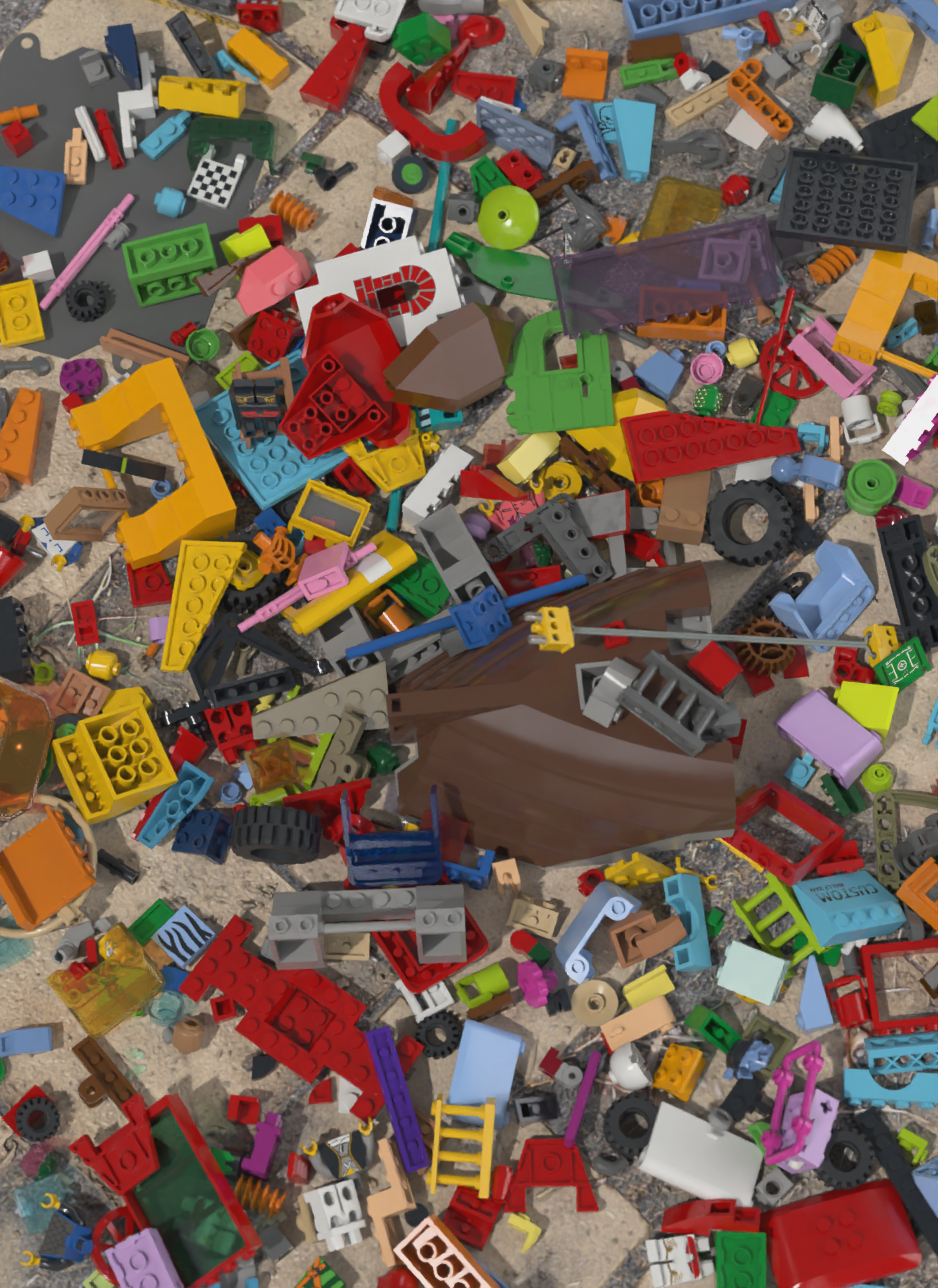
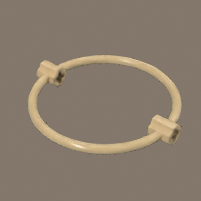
M45 794L15 796L0 803V813L17 805L27 803L49 804L66 812L75 820L84 835L87 845L88 862L95 871L93 874L95 878L97 868L95 838L86 819L75 807L60 798ZM91 887L56 912L57 917L53 920L37 926L30 932L25 929H10L0 926V936L18 939L32 938L48 933L64 923L70 929L77 926L85 915L80 910V907L88 896Z

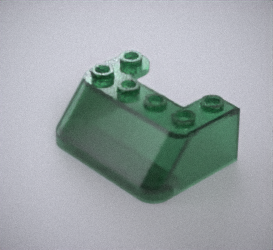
M199 113L191 122L189 130L187 158L190 171H195L196 157H201L208 153L210 139L252 141L251 150L253 156L258 160L268 161L270 175L275 176L279 137V122L277 118L272 115L241 113L239 118Z

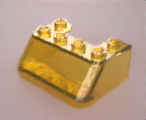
M672 176L660 178L637 239L638 249L661 271L695 281L699 269L698 261L681 254L693 220L709 224L717 219L723 191Z
M122 921L110 929L107 934V941L115 953L79 981L65 969L57 970L45 979L85 1033L93 1039H99L159 994L165 987L164 976Z

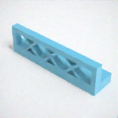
M938 1031L864 1039L868 1070L871 1075L938 1069ZM925 1053L935 1055L930 1062L920 1060ZM903 1055H908L911 1058L906 1064L896 1062ZM884 1057L887 1060L883 1066L874 1067L873 1058Z

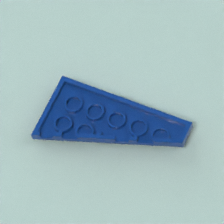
M0 166V210L58 238L67 175L60 172Z

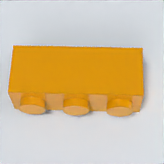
M243 27L226 42L228 53L272 91L290 75L287 59L277 55L268 43L264 44L260 41L255 32L248 31Z

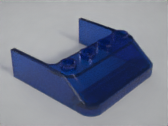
M432 785L430 793L433 829L360 834L352 830L348 790H343L340 803L348 879L353 886L365 888L433 884L441 879L443 873V854L437 785Z

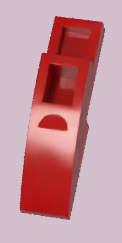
M707 1199L688 1202L664 1211L661 1232L710 1236L711 1229L759 1233L761 1208L736 1206V1199Z

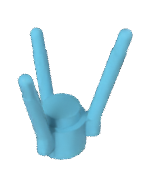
M220 50L214 56V60L222 73L223 71L229 72L235 68L241 75L244 76L246 74L252 80L258 82V78L237 62L227 50Z

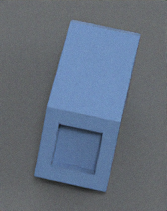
M51 1027L17 1029L0 1033V1058L53 1051Z

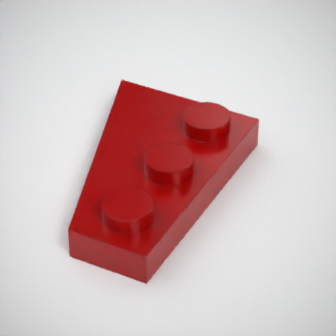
M454 70L451 92L477 103L481 96L513 106L517 77Z

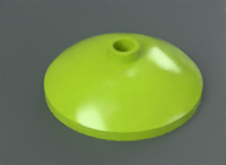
M502 186L496 188L484 198L479 207L477 215L478 229L483 239L489 245L502 250L518 249L527 244L537 231L539 225L537 203L530 193L520 187ZM505 212L506 217L501 219V214Z

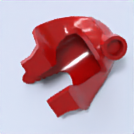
M347 812L339 814L322 832L324 838L331 840L344 860L345 866L355 870H359L367 865L366 862L355 855L360 843L372 854L377 850L382 852L388 850V846L373 832L375 825L359 814Z

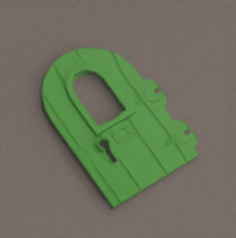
M573 310L545 312L527 322L518 332L514 341L513 362L507 365L505 374L507 376L505 377V384H507L508 388L515 390V401H511L506 408L507 415H509L507 416L509 426L517 429V435L614 426L609 347L606 332L593 317ZM567 332V334L574 337L577 348L578 368L546 370L545 346L547 340L554 333ZM583 384L588 386V397H583Z

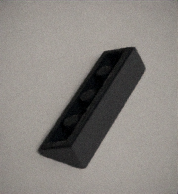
M291 666L208 687L204 690V694L213 710L294 689L296 681Z

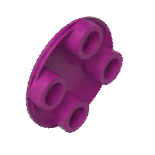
M75 359L67 361L62 365L59 381L62 389L70 395L75 392L79 397H86L99 389L103 381V373L94 359Z

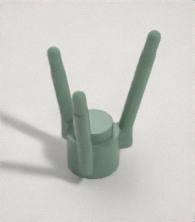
M785 295L779 297L774 304V309L776 310L774 315L779 319ZM794 300L789 317L796 313L813 324L815 320L798 310L797 307L808 312H812V308ZM790 324L785 325L789 333L795 338L797 334Z

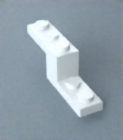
M148 52L140 53L143 90L118 92L123 149L126 158H134V149H137L136 136H132V131L136 130L134 120L156 118L155 109H159L157 96L154 97L153 91H157L156 79L152 78L151 74L155 73L154 60L149 59Z

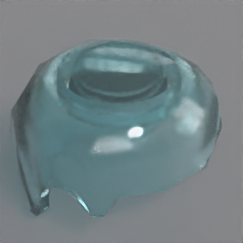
M171 990L163 991L162 996L158 999L153 998L148 1009L150 1020L160 1027L175 1025L182 1019L185 1012L182 995Z

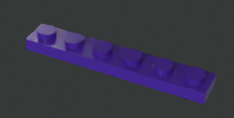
M389 1026L366 1032L364 1035L405 1172L410 1173L428 1167L430 1162Z

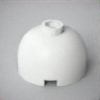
M629 1041L614 1051L610 1060L612 1070L609 1071V1076L614 1084L619 1083L627 1090H640L653 1083L650 1070L646 1071L644 1065L646 1062L633 1043Z

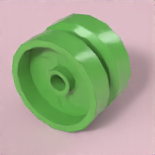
M875 459L862 460L853 466L848 474L844 489L846 503L853 511L861 515L872 516L877 515L884 505H890L897 483L895 473L890 466Z

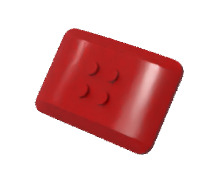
M416 838L405 866L406 872L404 875L402 874L397 888L452 885L426 844L421 839ZM397 847L349 875L344 881V890L382 889L381 887L389 870L387 868L388 864L392 862ZM465 904L467 962L419 964L416 931H411L410 929L370 932L409 992L413 994L423 993L487 953V938ZM411 919L365 920L363 922L411 921Z
M883 1179L863 1183L849 1190L839 1189L784 1205L761 1214L759 1233H766V1254L778 1288H850L914 1270L919 1267L922 1261V1254L903 1203L890 1180Z

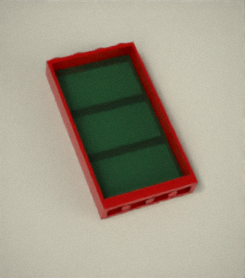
M178 1093L168 1094L146 1109L160 1169L129 1193L122 1196L141 1231L147 1228H157L183 1287H211L221 1280L219 1276L236 1270L239 1267L238 1263L243 1259L247 1261L257 1255L256 1250L263 1246V1243ZM130 1122L96 1146L98 1152L101 1153L131 1130L132 1125Z

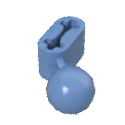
M805 455L802 463H796L790 457H780L771 466V475L778 483L789 484L797 477L804 483L829 491L838 490L844 471L843 466L812 455Z

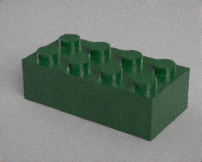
M837 40L816 72L810 96L815 97L821 102L836 104L839 108L851 109L872 74L868 53L855 50L845 45L842 41Z

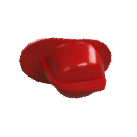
M471 15L459 25L456 37L459 43H462L465 39L471 40V49L480 48L500 42L505 35V26L497 17Z

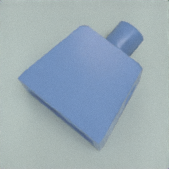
M674 349L668 356L659 350L635 370L634 377L641 387L667 404L683 376L684 366L680 364V361L684 358V354L680 350Z

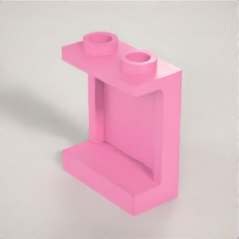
M345 541L305 558L297 583L308 601L348 585L349 579L343 567L347 554L351 550Z

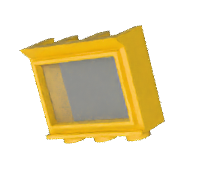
M309 479L289 520L287 530L291 534L294 527L305 531L304 538L307 540H312L314 535L326 540L325 546L327 548L345 541L352 551L367 519L371 504L363 498L348 495L341 489L326 486L319 480Z

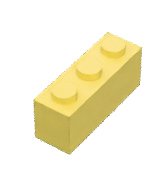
M556 431L528 434L497 467L514 486L520 482L525 484L534 476L532 474L534 470L538 471L546 464L545 459L547 457L551 458L559 451L558 446L561 437Z

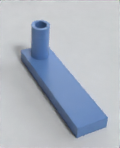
M575 100L570 104L572 112L557 120L555 125L560 132H564L578 123L601 180L613 181L619 176L589 105L586 101Z

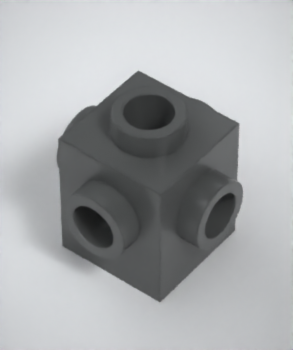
M538 56L528 72V83L540 91L551 93L553 88L558 87L562 80V75H560L561 66L553 60H546Z
M466 191L458 192V194L450 193L448 220L457 221L459 224L473 222L479 210V202H476V195H471L470 192Z

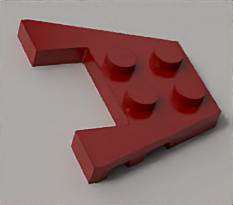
M141 1093L135 1094L121 1105L123 1112L132 1125V1129L101 1153L98 1152L89 1134L82 1135L68 1146L73 1154L76 1153L83 1159L82 1162L88 1167H92L99 1174V1177L119 1196L126 1195L160 1169Z
M526 1139L504 1207V1214L526 1213V1188L562 1187L576 1188L577 1213H598L599 1208L576 1142L574 1147L569 1148L564 1146V1139Z

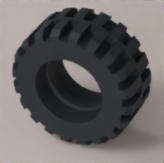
M752 479L750 481L738 480L736 484H727L724 491L719 490L715 494L717 496L715 501L711 500L708 505L710 511L709 513L706 512L705 520H707V525L704 526L705 532L709 535L707 539L709 544L714 547V551L729 562L746 567L764 566L768 564V561H774L779 558L778 554L787 549L785 545L788 540L791 541L793 534L790 532L791 528H794V521L791 519L793 512L788 506V501L785 497L768 484ZM747 503L761 505L769 517L766 533L759 541L753 544L739 543L733 538L730 530L733 514L739 507Z
M276 805L243 807L237 810L233 816L230 847L237 856L255 862L278 865L310 863L319 855L322 823L317 815L292 807Z

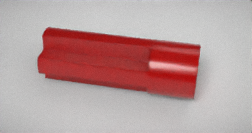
M763 11L757 17L763 31H765L769 46L777 47L781 43V39L769 11Z

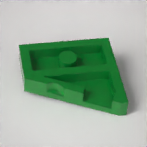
M487 155L483 156L469 168L479 207L484 198L494 189L502 186H512Z

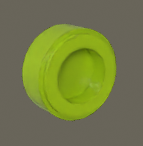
M44 662L34 666V682L39 686L50 685L55 678L52 666Z

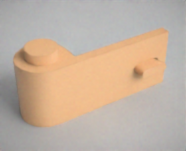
M663 995L610 1020L600 1027L612 1052H614L621 1045L629 1041L632 1043L654 1031H661L662 1034L673 1030L677 1020Z

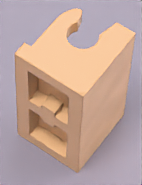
M515 858L492 863L493 880L496 879L499 893L504 896L503 886L504 884H510L514 896L520 895L521 881Z

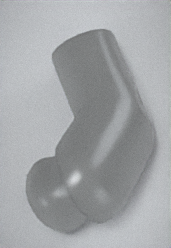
M809 39L793 44L788 53L789 61L792 63L799 62L803 52L809 51L813 47L812 40Z

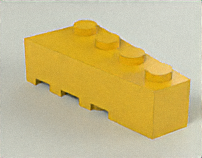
M163 75L159 80V106L170 110L182 109L239 118L246 106V81Z

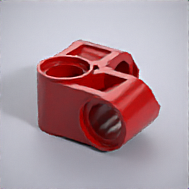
M836 647L830 674L831 682L834 685L841 687L842 681L874 684L875 671L856 664L860 648ZM842 670L847 676L841 677L837 674V671Z

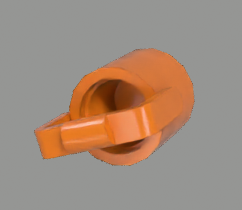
M385 589L381 594L377 593L367 602L368 605L363 609L364 617L377 630L382 629L386 635L412 628L415 625L414 620L403 610L404 604L389 589ZM389 595L396 603L389 607L375 622L367 613L379 605L385 596Z

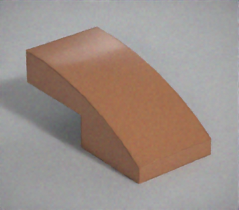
M679 915L657 922V929L635 936L636 943L644 959L665 951L687 936V931Z

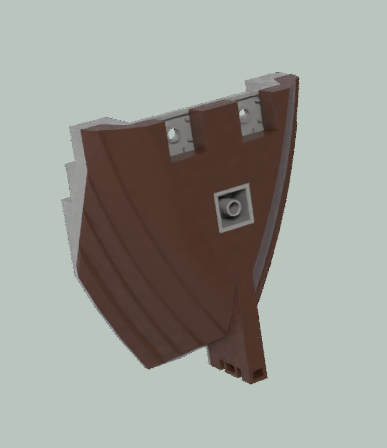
M701 560L638 569L610 581L595 583L565 595L542 598L516 606L514 610L507 613L512 625L490 644L465 650L453 657H450L448 651L441 653L388 686L386 704L391 745L415 744L416 751L414 757L395 770L399 817L404 819L406 814H409L424 821L428 819L434 825L449 829V840L483 852L486 849L495 851L496 857L507 860L515 858L517 863L542 870L618 863L621 860L630 862L632 861L631 854L635 852L648 853L684 849L686 841L733 837L736 824L731 741H727V738L705 740L706 744L703 749L692 758L624 706L621 707L624 711L618 722L613 720L608 728L582 714L590 695L615 657L641 670L637 678L639 680L648 667L642 660L652 649L663 654L667 661L712 693L685 667L712 640H695V645L686 646L682 641L683 639L628 636L629 644L606 651L601 635L574 634V646L565 653H561L560 651L540 650L539 644H530L528 636L537 635V633L531 631V626L535 624V621L524 620L526 612L535 613L542 607L562 608L566 606L574 627L599 628V626L622 620L627 630L712 634L710 588ZM656 672L643 690L642 696L653 702L668 680ZM675 686L661 707L662 711L673 717L687 694ZM722 690L717 696L724 699V690ZM694 701L691 707L702 705ZM687 712L681 721V725L689 730L687 719L690 718Z

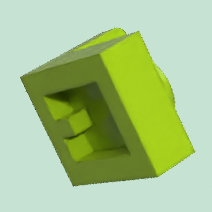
M905 1128L900 1130L896 1137V1140L900 1141L899 1145L910 1152L912 1150L916 1151L910 1164L915 1166L918 1161L922 1163L929 1150L925 1149L928 1142Z

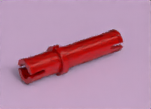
M98 109L94 112L99 127L98 133L104 141L112 169L119 170L125 166L114 135V125L109 120L107 109Z

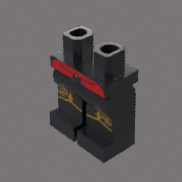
M252 379L232 380L228 391L236 421V429L242 431L244 438L256 436L258 429H263L264 436L275 437L280 412L278 411L275 397L274 379H255L254 383Z

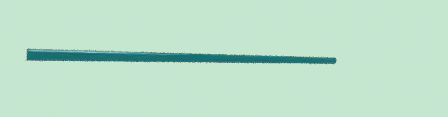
M447 120L445 135L456 133V120ZM440 162L427 253L436 251L439 248L451 162ZM403 487L391 492L386 530L390 532L397 531Z

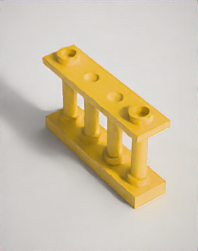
M438 1093L437 1101H432L431 1115H435L436 1118L432 1171H427L426 1185H431L430 1194H435L437 1184L473 1186L475 1189H479V1198L488 1199L496 1098L486 1097V1103L481 1105V1107L442 1104L443 1093ZM442 1114L477 1116L480 1119H484V1128L469 1130L441 1127ZM440 1137L478 1140V1143H483L482 1151H477V1154L440 1151ZM438 1160L476 1163V1166H481L480 1175L476 1174V1177L437 1174Z

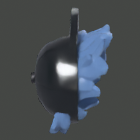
M759 1029L751 1039L741 1038L728 1048L726 1055L727 1069L723 1073L724 1079L731 1081L733 1078L737 1080L740 1078L753 1079L751 1072L760 1071L762 1068L767 1067L774 1046L772 1044H763L765 1032L762 1029Z

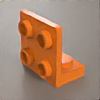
M567 47L561 96L603 101L609 52Z

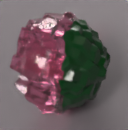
M532 540L519 551L520 565H527L526 569L553 565V549L546 545V543Z
M33 1143L29 1148V1152L26 1153L19 1163V1166L27 1178H32L35 1181H45L53 1176V1172L58 1164L55 1151L51 1146Z

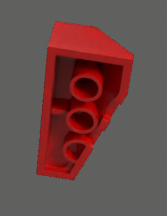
M465 39L421 74L414 84L408 86L406 91L408 105L428 115L431 114L453 80L454 70L460 69L471 52V40Z

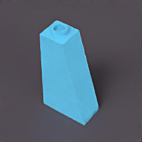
M614 98L611 113L624 179L635 183L646 182L649 172L656 104Z

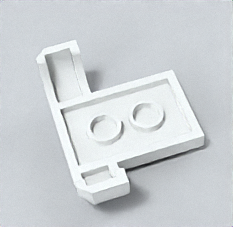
M339 0L334 11V18L367 27L364 32L366 38L384 42L391 37L406 0Z

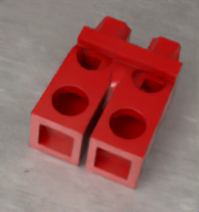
M247 701L227 706L233 722L232 726L225 707L213 710V708L204 710L221 757L224 756L228 765H233L240 761L237 751L243 749L246 750L248 758L260 755L258 745L260 741L259 739H253L252 715Z

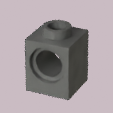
M456 626L439 633L441 639L438 640V643L443 653L448 651L450 657H453L467 650Z
M275 1223L271 1226L267 1224L257 1232L263 1243L262 1249L275 1265L294 1249Z

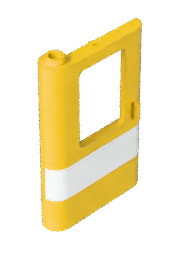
M382 530L352 550L354 553L370 542H373L377 548L358 560V564L345 571L349 579L348 585L319 596L300 609L296 610L292 606H288L280 611L279 614L292 622L291 626L297 635L307 636L416 563L418 559L412 548L403 540Z

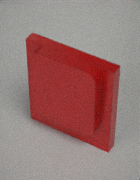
M713 640L685 665L716 696L743 671V668Z

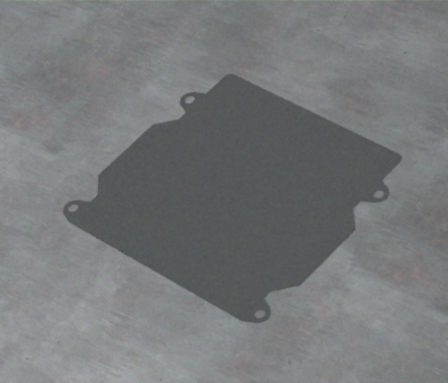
M32 33L18 35L5 48L0 61V112L11 110L14 106L19 108L36 103L39 117L21 120L23 126L31 133L35 146L19 158L5 145L1 131L11 123L0 125V166L64 173L66 142L72 140L73 128H81L75 114V109L80 106H84L88 112L106 153V159L97 162L88 144L86 184H65L58 238L0 210V286L29 280L24 278L20 267L24 265L22 257L47 250L55 279L34 284L39 305L50 291L51 285L112 209L117 208L128 193L135 198L118 223L122 222L130 229L129 236L124 237L114 250L107 246L108 243L102 242L62 294L57 296L45 311L39 308L46 339L18 345V347L68 360L96 345H101L100 337H106L110 328L189 356L186 352V341H184L183 346L179 345L176 347L171 342L169 336L172 335V331L179 330L189 321L194 323L198 330L205 328L219 289L209 297H204L202 292L139 308L129 280L122 244L206 223L218 266L221 267L228 264L219 242L236 232L239 233L238 220L244 219L277 126V118L270 114L244 108L239 118L186 110L191 115L192 122L186 126L185 135L156 161H153L140 149L139 144L172 116L177 117L178 114L184 111L182 109L170 110L159 106V109H155L156 118L134 120L136 130L132 131V136H136L137 149H134V158H126L123 149L118 92L132 90L114 67L113 59L108 58V53L99 51L110 80L90 87L82 69L79 56L95 49L82 46L54 60L41 57L40 42L36 35ZM25 38H30L33 41V45L30 48H23L21 41ZM154 64L155 73L151 74L152 78L156 79L157 91H153L154 97L157 96L159 104L160 78L163 75H179L175 69ZM98 109H107L109 120L114 125V135L125 166L119 170L112 169L104 141L98 133L99 127L94 116V112ZM82 130L83 140H87ZM206 144L214 145L216 150L212 161L233 168L238 154L246 156V167L240 175L227 209L187 196ZM164 187L181 191L184 195L183 198H186L182 215L178 214L176 218H171L157 212L158 205L154 204L156 193H161ZM81 280H85L86 284L90 280L93 282V285L96 282L99 288H102L106 299V308H104V314L100 313L101 317L99 319L95 316L93 317V322H90L89 318L87 323H83L82 319L79 322L75 317L71 316L65 298L66 292H70L69 287L75 288V282L81 285ZM83 296L78 300V305L80 307H88L93 304L94 298L92 296ZM112 354L113 367L121 375L125 373L132 374L142 365L132 361L130 368L123 369L120 367V361L123 357ZM190 358L191 361L188 366L192 364L193 359Z

